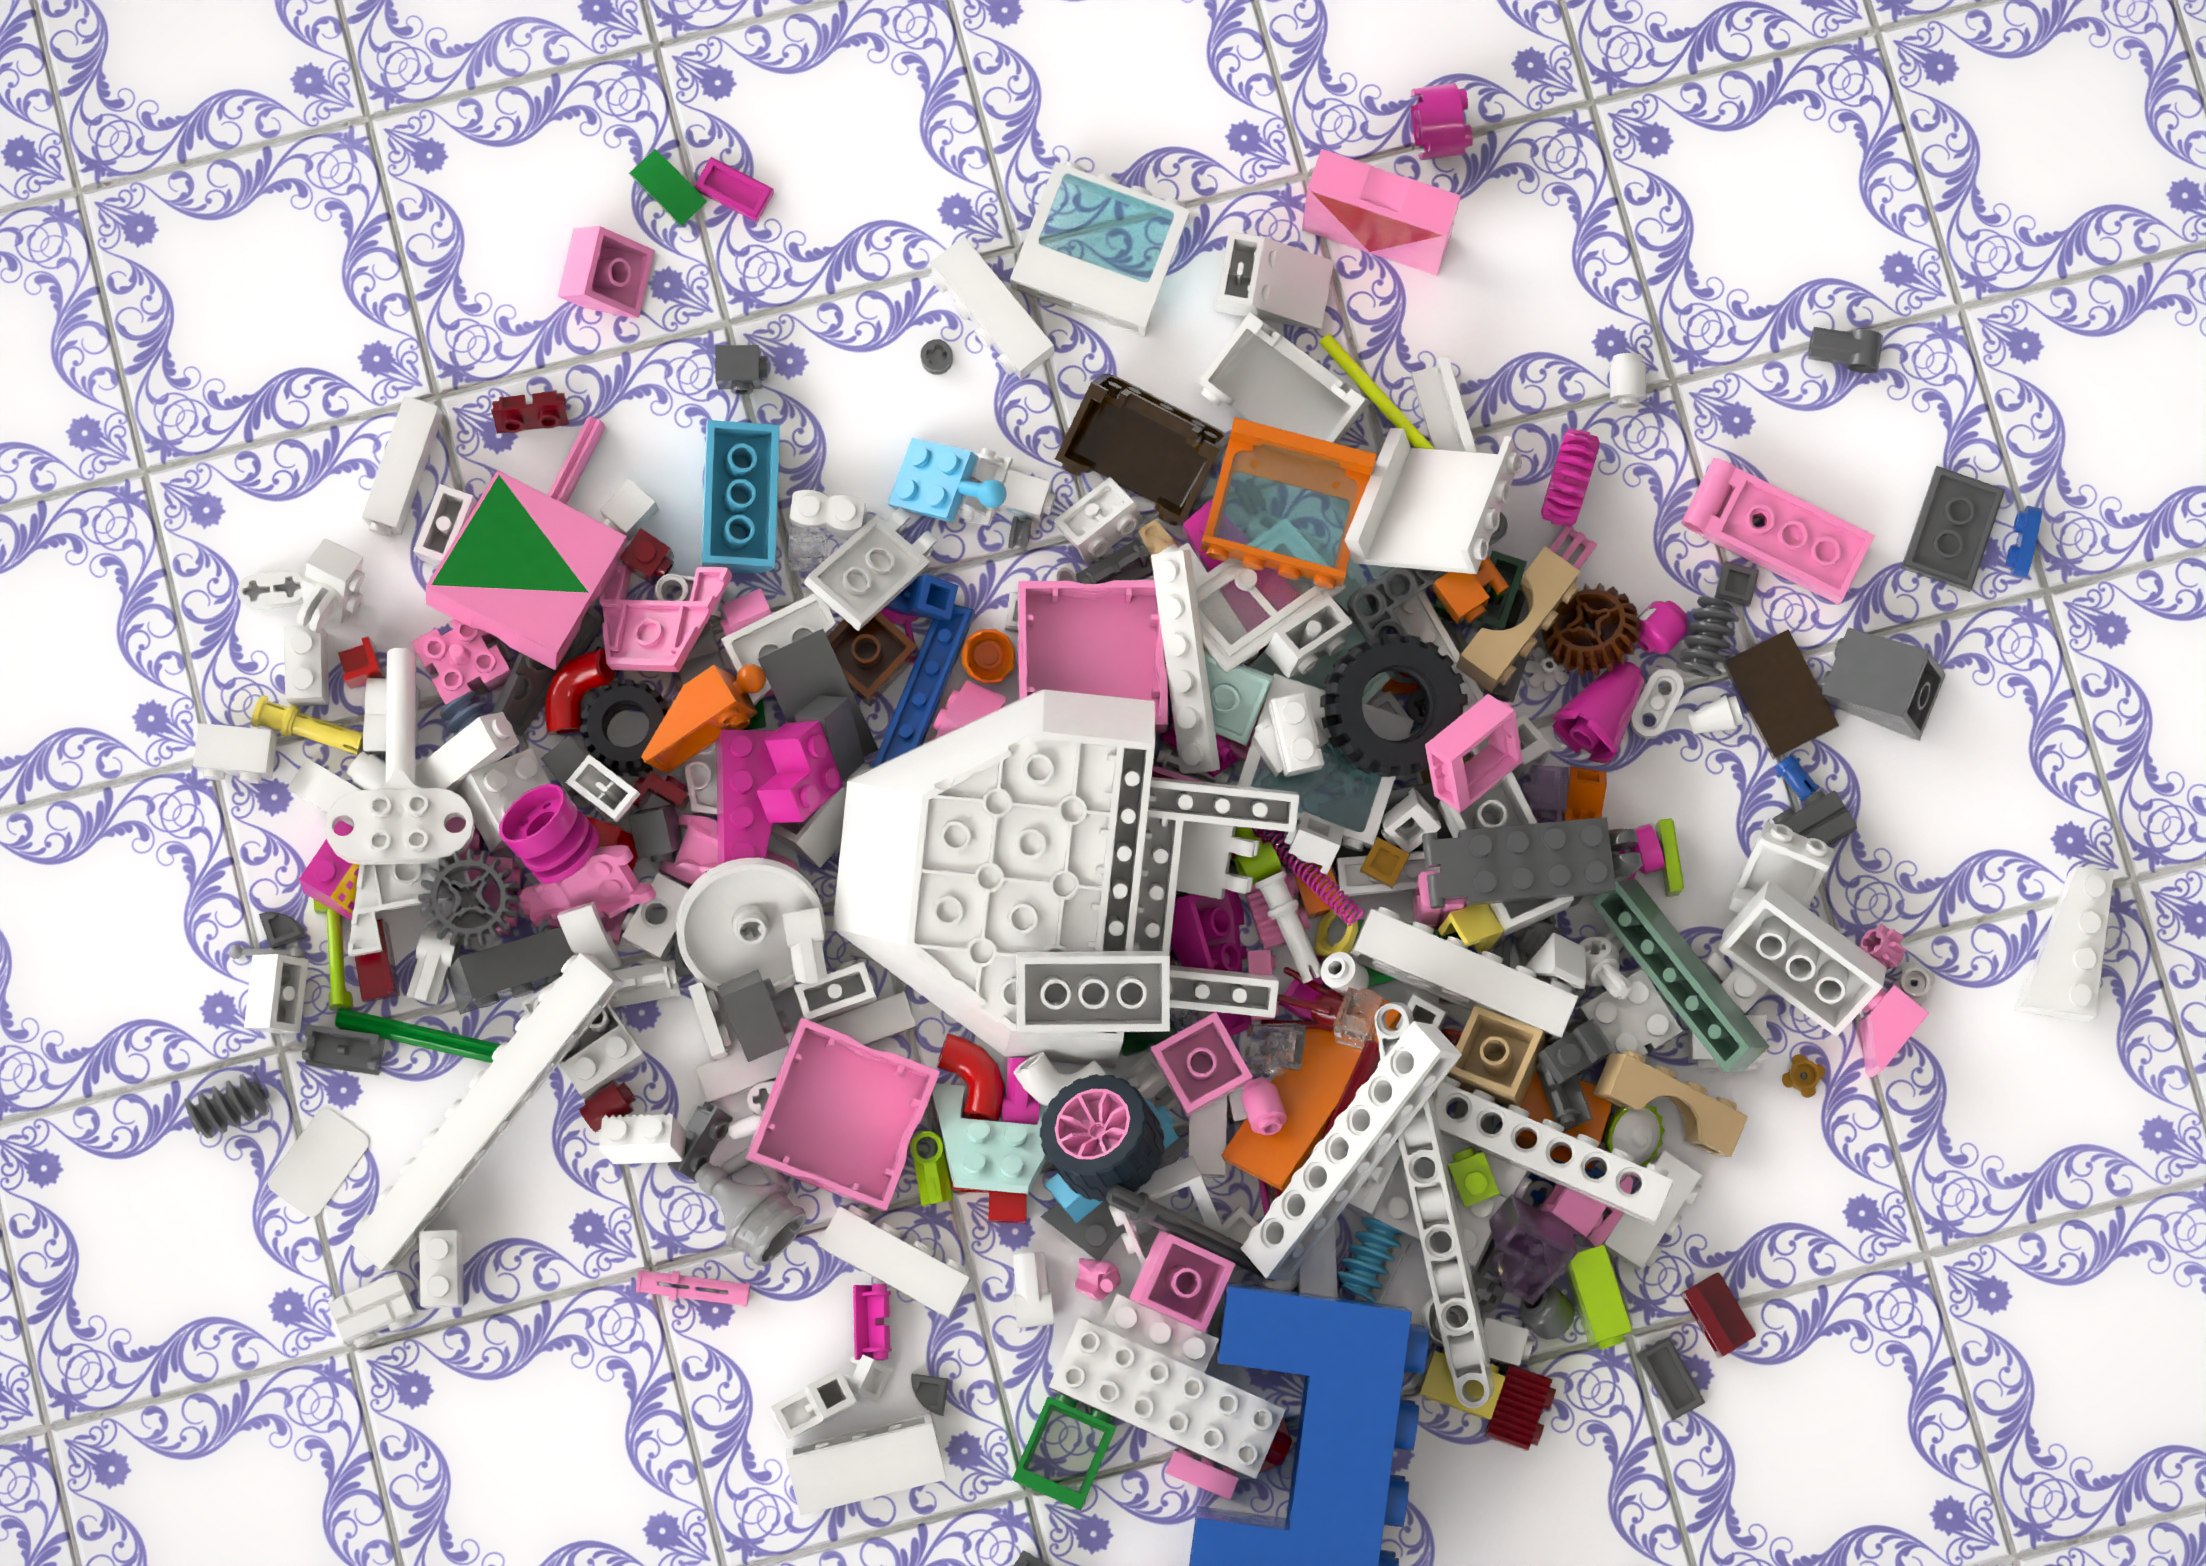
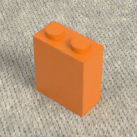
M1536 1070L1520 1108L1530 1112L1528 1118L1542 1124L1544 1119L1555 1122ZM1579 1080L1593 1119L1563 1133L1577 1138L1578 1134L1591 1137L1599 1142L1597 1148H1600L1613 1104L1593 1094L1596 1085ZM1523 1131L1516 1137V1144L1523 1149H1530L1537 1143V1136L1531 1131ZM1557 1146L1551 1151L1550 1157L1567 1163L1572 1157V1152L1566 1146ZM1595 1161L1589 1162L1585 1168L1593 1170Z

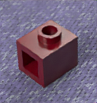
M640 528L620 559L623 565H627L634 574L655 586L662 576L670 572L674 565L673 559L675 556L669 546Z

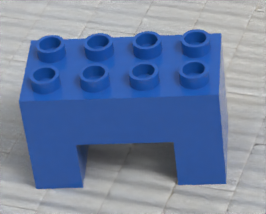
M1227 1282L1217 1353L1218 1363L1305 1375L1286 1518L1197 1506L1189 1566H1399V1558H1395L1396 1552L1381 1550L1384 1525L1403 1528L1407 1510L1409 1481H1405V1476L1391 1474L1394 1448L1414 1450L1419 1405H1416L1413 1400L1401 1399L1404 1372L1424 1374L1429 1341L1428 1328H1425L1424 1325L1410 1324L1412 1311L1404 1306Z

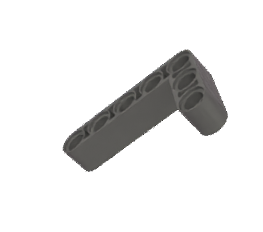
M1500 512L1498 529L1491 535L1489 547L1499 541L1507 532L1508 522L1502 512ZM1391 567L1356 590L1349 597L1347 602L1348 612L1366 641L1378 637L1380 629L1384 626L1390 627L1394 634L1406 636L1408 634L1393 609L1433 584L1448 572L1434 571L1431 575L1427 576L1420 569ZM1395 575L1400 576L1405 583V589L1399 596L1394 595L1389 588V582ZM1364 595L1370 596L1375 603L1373 612L1368 616L1362 614L1359 609V601ZM1386 671L1388 676L1397 683L1415 682L1409 676L1403 677L1399 671Z

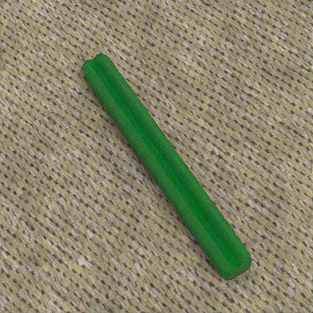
M344 1008L338 1010L335 1018V1026L339 1029L376 1034L387 1040L488 1063L494 1061L492 1055L501 1045Z

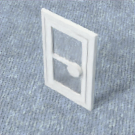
M1286 518L1248 544V546L1328 566ZM1228 558L1227 561L1222 562L1195 581L1203 647L1221 668L1228 673L1269 644L1276 630L1328 596L1334 598L1345 590L1346 586L1343 584L1342 587L1335 586L1334 589L1322 588L1313 583L1314 580L1299 576L1297 580L1288 579L1278 575V570L1266 567L1263 570H1253L1243 566L1240 560Z

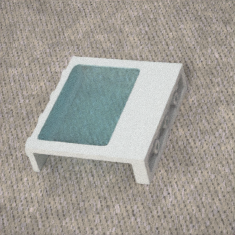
M1055 161L1010 277L1011 289L1145 337L1150 325L1152 310L1183 229L1189 224L1190 210L1185 208L1186 205L1179 200L1166 198L1164 201L1153 197L1152 193L1143 187L1132 186V188H1128L1118 184L1119 181L1107 174H1099L1097 177L1086 173L1085 169L1076 163L1067 161L1065 164H1061Z
M1274 673V678L1268 690L1257 725L1271 717L1268 705L1272 699L1308 692L1313 717L1326 737L1330 738L1329 729H1323L1321 718L1325 717L1324 707H1320V699L1322 695H1325L1326 690ZM1362 703L1364 718L1372 731L1379 737L1392 741L1404 740L1409 737L1414 722L1413 719ZM1251 742L1237 786L1297 792L1299 794L1297 824L1303 811L1344 827L1342 846L1363 852L1364 847L1370 849L1374 845L1396 776L1380 777L1375 773L1367 774L1358 770V765L1354 763L1348 764L1341 757L1343 753L1338 747L1333 748L1331 743L1327 742L1319 748L1324 760V766L1321 770L1285 777L1283 772L1275 777Z

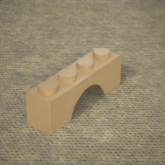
M1545 546L1524 572L1519 585L1528 604L1527 618L1519 625L1507 630L1481 628L1461 653L1456 668L1491 693L1499 683L1505 686L1517 670L1513 664L1519 656L1526 659L1538 643L1534 637L1542 628L1547 632L1559 615L1555 611L1562 601L1568 604L1579 590L1580 586L1576 584V581L1581 571Z
M1626 1050L1624 1054H1609L1593 1092L1594 1095L1626 1110H1641L1648 1102L1662 1096L1671 1101L1679 1110L1684 1123V1140L1714 1156L1732 1157L1748 1118L1747 1115L1736 1110L1738 1106L1736 1103L1722 1097L1714 1099L1706 1095L1707 1089L1697 1083L1687 1081L1684 1084L1675 1079L1677 1073L1662 1066L1653 1068L1645 1064L1647 1058L1634 1051Z

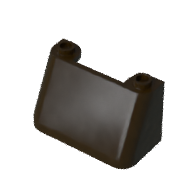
M1105 373L1090 383L1055 460L1063 463L1062 468L1077 476H1081L1083 472L1090 473L1095 471L1106 478L1111 477L1116 483L1154 502V508L1159 512L1158 518L1173 526H1177V524L1183 526V523L1190 517L1228 445L1229 436L1220 429L1117 376Z

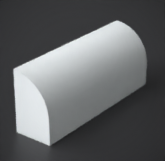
M931 1413L786 1448V1462L800 1516L946 1480Z

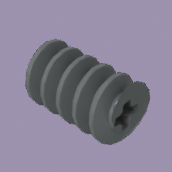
M1700 596L1697 603L1701 608L1695 609L1692 615L1696 621L1690 623L1688 627L1692 635L1686 636L1683 642L1688 649L1681 650L1679 657L1683 662L1677 663L1676 667L1687 673L1702 677L1721 676L1722 672L1713 665L1714 663L1726 662L1727 658L1719 654L1718 650L1730 649L1731 645L1722 638L1723 636L1735 635L1736 631L1727 626V623L1739 622L1740 618L1731 612L1733 608L1731 604L1717 598Z
M253 1072V1082H249L243 1074L240 1075V1087L238 1088L229 1080L225 1081L226 1093L224 1094L216 1086H213L212 1099H208L202 1092H199L197 1105H194L188 1097L184 1098L186 1111L198 1135L201 1132L207 1139H211L214 1136V1127L220 1133L227 1132V1120L234 1127L241 1126V1114L247 1121H254L255 1109L262 1116L268 1115V1100L255 1072Z

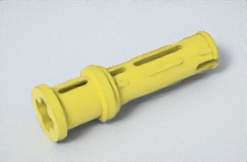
M264 695L260 696L255 706L251 725L258 728L262 725L281 731V736L291 737L293 734L334 748L345 750L354 755H359L362 749L363 732L351 730L300 713V709L294 705L286 707L270 702L268 697Z

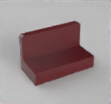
M383 919L377 920L383 951L355 957L361 999L364 1003L400 996L389 924Z
M1717 1272L1680 1293L1718 1359L1755 1338V1331L1720 1273Z

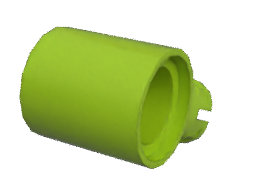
M1236 826L1235 837L1260 841L1257 856L1247 857L1237 854L1234 857L1239 875L1253 877V885L1281 872V863L1273 846L1269 842L1263 843L1261 838H1256L1252 828Z

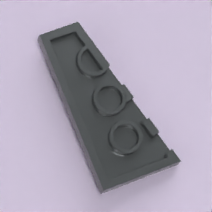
M592 606L588 608L579 632L556 670L519 653L491 714L503 712L506 719L512 725L514 733L522 736L544 707L546 693L553 676L567 661L584 653L601 630L604 617Z
M1178 1135L1179 1138L1164 1150L1158 1169L1177 1162L1188 1148L1189 1143ZM1103 1201L1077 1224L1059 1203L1040 1216L1097 1261L1103 1259L1126 1229L1124 1224L1116 1226L1107 1201Z

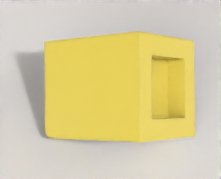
M1488 904L1472 905L1450 912L1438 929L1441 936L1457 932L1466 946L1474 945L1478 953L1490 950L1504 932Z

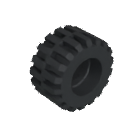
M625 679V683L619 684L618 680L610 682L611 687L604 689L602 686L597 689L598 695L595 698L590 696L586 702L588 705L587 710H582L581 719L583 725H580V731L584 739L583 742L591 756L609 770H612L616 775L623 776L624 773H629L631 777L639 776L638 772L644 770L647 774L653 771V768L645 763L641 756L670 708L656 689L652 690L644 682L636 684L632 679ZM630 709L643 712L649 720V729L641 742L630 747H620L614 745L609 740L607 729L610 721L616 714Z

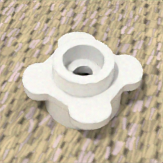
M1906 962L1901 967L1902 974L1899 980L1895 981L1893 985L1898 987L1917 1004L1921 1005L1927 1000L1926 993L1930 986L1935 984V975L1931 971H1925L1922 968L1916 967V964L1913 962ZM1912 980L1917 981L1916 987L1911 985Z

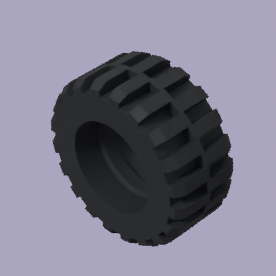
M1387 634L1357 644L1349 649L1345 656L1340 657L1333 665L1335 669L1332 674L1327 675L1323 684L1327 688L1325 695H1322L1320 699V707H1324L1325 717L1321 718L1323 729H1329L1331 737L1328 740L1332 747H1338L1343 753L1341 757L1348 764L1354 763L1359 766L1358 770L1367 774L1375 773L1380 777L1405 776L1429 769L1425 744L1463 714V706L1468 705L1467 693L1462 694L1460 684L1465 683L1461 673L1455 674L1451 667L1454 664L1453 660L1448 655L1442 656L1437 652L1438 646L1432 642H1421L1420 637L1413 635L1399 636V634ZM1399 671L1407 674L1417 683L1424 696L1425 716L1422 725L1416 733L1404 740L1392 741L1379 737L1372 731L1364 718L1362 710L1363 692L1368 682L1382 672Z

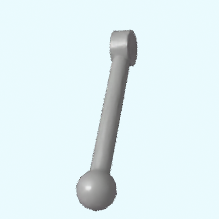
M232 945L228 951L233 959H238L241 956L268 954L305 958L304 949L242 948L240 945Z

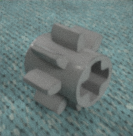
M1552 915L1512 934L1519 937L1517 944L1523 951L1535 955L1553 933L1560 935L1561 929L1555 927L1556 919Z

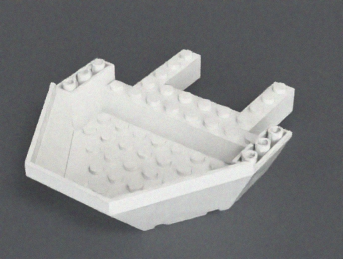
M1042 689L847 780L832 929L1005 1057L1030 1058L1037 1053L1044 1052L1051 1062L1088 1065L1095 1060L1101 1067L1115 1068L1123 1044L1124 1032L1018 1033L1016 1015V952L1167 951L1169 954L1183 822L1189 821L1296 832L1299 794L1293 791L1152 777L1155 750V701ZM1170 965V1007L1275 1018L1279 980L1276 976Z

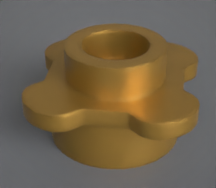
M1797 1054L1791 1059L1792 1066L1789 1072L1783 1074L1782 1083L1787 1088L1793 1087L1799 1090L1803 1097L1809 1098L1816 1093L1815 1086L1819 1079L1824 1078L1825 1068L1821 1064L1816 1065L1814 1062L1807 1060L1804 1055ZM1806 1073L1807 1078L1801 1079L1800 1074Z

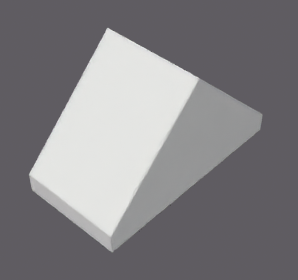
M590 754L565 782L603 815L615 822L620 820L640 795L636 789Z
M1556 933L1549 937L1525 966L1538 974L1536 979L1550 984L1551 980H1556L1571 988L1584 989L1586 984L1585 947Z

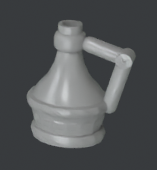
M747 1148L724 1162L721 1167L713 1166L709 1162L705 1163L697 1171L695 1180L699 1183L700 1189L709 1196L713 1195L721 1207L726 1231L725 1240L728 1247L738 1249L750 1255L754 1264L764 1266L772 1262L792 1243L802 1229L807 1216L803 1208L794 1206L787 1195L790 1193L791 1187L780 1172L759 1165L771 1185H748L737 1183L728 1178V1176L733 1175L752 1163L745 1159L749 1149Z

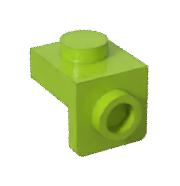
M1469 1147L1452 1154L1454 1161L1447 1164L1464 1207L1500 1194L1483 1151L1474 1152L1473 1147Z

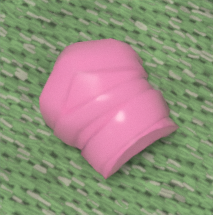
M1079 1258L1078 1265L1080 1270L1075 1282L1077 1291L1084 1292L1091 1299L1102 1301L1121 1283L1118 1268L1112 1262Z

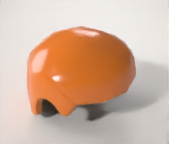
M980 629L965 641L962 647L961 664L967 675L978 683H999L1015 667V647L1010 638L997 629Z

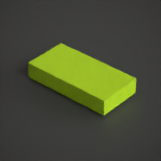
M1672 818L1661 819L1656 823L1655 830L1665 867L1662 869L1666 897L1679 896L1684 890L1674 820Z

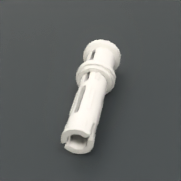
M1282 871L1254 885L1256 889L1261 890L1269 908L1267 912L1268 917H1271L1272 920L1276 919L1304 984L1313 980L1308 965L1314 978L1321 976V966L1297 915L1296 910L1299 909V903L1297 899L1292 898L1284 880L1286 873Z

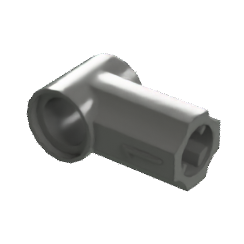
M1813 327L1809 342L1808 359L1846 365L1847 369L1854 372L1876 373L1879 369L1883 335L1866 329L1845 332Z

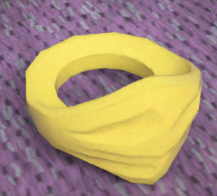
M1330 910L1318 925L1315 953L1325 959L1337 952L1349 955L1358 932V921L1351 923V926L1347 924L1344 937L1340 942L1331 946L1327 939L1328 928L1331 922L1339 917V915L1335 914L1334 910Z

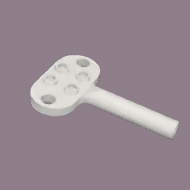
M394 648L387 651L385 784L374 790H360L347 793L336 800L327 812L324 825L327 841L335 854L348 863L360 865L439 863L438 860L442 857L450 861L453 860L452 855L454 851L462 854L473 839L474 819L471 808L463 797L451 790L420 788L415 782V650ZM453 817H461L466 821L465 828L458 833H451L445 828L448 820ZM349 820L353 822V831L346 836L335 834L334 827L339 821Z

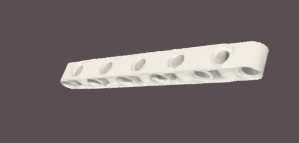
M1401 1002L1388 1003L1382 1006L1375 1015V1027L1379 1040L1381 1059L1398 1042L1401 1032L1414 1021L1411 1009L1406 1004ZM1390 1009L1399 1011L1403 1017L1402 1026L1398 1030L1389 1028L1385 1022V1015ZM1431 1094L1398 1137L1444 1351L1449 1370L1452 1374L1456 1396L1463 1406L1478 1408L1483 1406L1492 1396L1494 1382L1490 1369L1485 1332L1434 1100ZM1421 1157L1430 1158L1434 1162L1435 1173L1432 1177H1425L1418 1171L1417 1163ZM1443 1231L1450 1236L1452 1245L1449 1250L1442 1251L1435 1246L1433 1237L1436 1232ZM1459 1305L1467 1311V1323L1457 1324L1451 1320L1450 1309L1452 1306ZM1467 1381H1479L1484 1387L1483 1397H1471L1466 1391Z

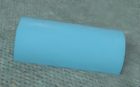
M707 420L702 567L728 568L731 573L737 574L762 573L775 568L780 425Z

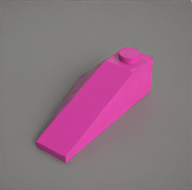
M1225 889L1223 899L1191 893L1175 897L1170 946L1182 966L1242 972V959H1247L1246 946H1241L1239 926L1245 925L1239 894ZM1217 1012L1230 1037L1252 1027L1251 1015Z

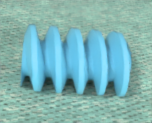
M1364 1217L1361 1223L1368 1232L1356 1231L1355 1237L1362 1245L1351 1244L1348 1250L1356 1258L1343 1259L1342 1264L1349 1272L1338 1271L1337 1279L1343 1284V1286L1339 1285L1343 1289L1368 1301L1376 1302V1298L1369 1292V1289H1382L1383 1285L1375 1278L1376 1274H1389V1271L1382 1265V1262L1395 1261L1396 1258L1388 1249L1389 1247L1401 1248L1402 1245L1394 1236L1395 1234H1405L1379 1220Z

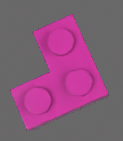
M819 721L785 723L765 740L777 773L757 790V794L769 823L803 822L844 786Z

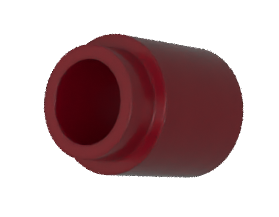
M613 1080L584 1100L585 1105L579 1108V1111L589 1127L596 1133L601 1130L602 1118L605 1115L608 1118L612 1115L617 1118L619 1115L624 1117L634 1111L632 1103L636 1101V1098L625 1082L618 1085Z

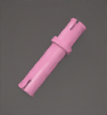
M639 1269L636 1293L642 1292L669 1296V1300L677 1301L678 1297L747 1307L750 1283L743 1284L683 1276L680 1271L674 1270L672 1274ZM658 1282L687 1285L690 1288L660 1286ZM697 1287L726 1290L728 1294L699 1291Z

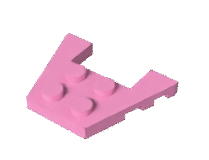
M618 565L599 596L604 616L602 628L606 664L612 670L679 672L731 581L732 573L728 568L697 567L689 601L626 600L632 571L627 565Z

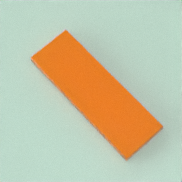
M1368 991L1354 998L1341 996V999L1348 1000L1347 1014L1342 1027H1333L1332 1032L1321 1029H1307L1271 1081V1084L1277 1087L1287 1116V1121L1281 1130L1272 1135L1255 1133L1252 1131L1247 1117L1221 1154L1223 1160L1284 1192L1290 1184L1293 1174L1302 1167L1315 1145L1323 1136L1366 1041L1373 1040L1379 1043L1375 1027V1015L1382 1006L1391 1002ZM1390 1009L1385 1015L1387 1026L1395 1030L1402 1016L1399 1011Z

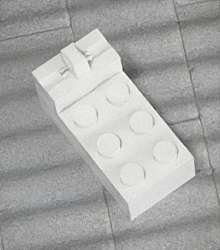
M1395 1142L1345 1208L1363 1217L1379 1220L1404 1233L1405 1235L1403 1236L1421 1244L1400 1145ZM1423 1158L1419 1159L1417 1163L1418 1171L1425 1177H1432L1435 1173V1164ZM1449 1171L1470 1268L1477 1271L1509 1205L1508 1199L1498 1194L1464 1207ZM1443 1231L1435 1233L1433 1237L1435 1246L1442 1251L1449 1250L1452 1245L1450 1236Z

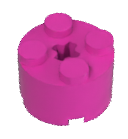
M1456 83L1411 89V97L1417 96L1418 104L1411 106L1415 145H1423L1424 149L1423 153L1418 154L1419 159L1422 161L1464 155L1465 148L1473 145L1470 124H1464L1463 110H1468L1466 89H1458Z

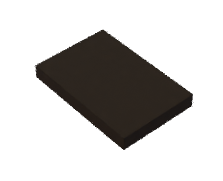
M1789 630L1757 644L1722 663L1773 760L1839 727L1832 710L1822 695Z

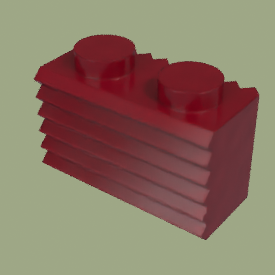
M1509 1364L1504 1375L1505 1380L1492 1418L1488 1422L1484 1437L1523 1451H1529L1531 1444L1538 1446L1544 1429V1425L1538 1423L1543 1409L1550 1410L1556 1389L1550 1387L1553 1379Z

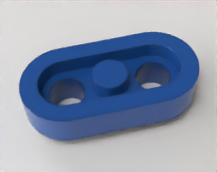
M2027 505L2024 512H2017L2013 526V532L2018 533L2016 546H2010L2005 566L2011 567L2010 574L2013 576L2026 578L2029 573L2042 518L2041 508Z

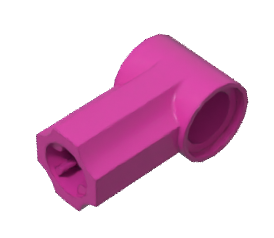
M1007 1058L1006 1097H1003L1002 1122L1038 1124L1040 1103L1022 1087L1014 1075L1015 1069L1028 1058Z

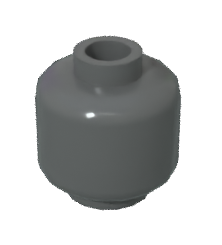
M1549 1284L1538 1285L1529 1289L1522 1298L1519 1310L1521 1320L1538 1337L1546 1340L1556 1339L1565 1334L1571 1327L1575 1317L1573 1303L1559 1289Z

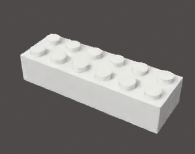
M1379 907L1378 911L1373 909L1369 911L1350 953V956L1361 965L1472 1011L1474 1005L1541 1029L1544 1031L1546 1042L1550 1045L1562 1038L1579 997L1571 993L1572 988L1556 980H1551L1550 984L1536 979L1538 974L1535 971L1517 965L1516 969L1510 968L1502 964L1503 958L1493 953L1482 951L1480 955L1472 952L1458 938L1448 936L1447 940L1433 935L1434 929L1419 922H1413L1412 926L1399 921L1400 915L1392 910Z

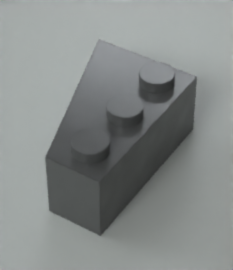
M559 927L458 957L449 969L447 977L460 1015L478 1008L492 1006L512 996L513 998L526 996L533 993L535 988L546 984L549 985L563 975L561 969L573 954L562 928Z

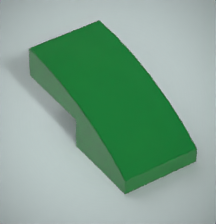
M653 149L628 173L647 195L665 210L678 226H682L707 203L700 193L656 149Z

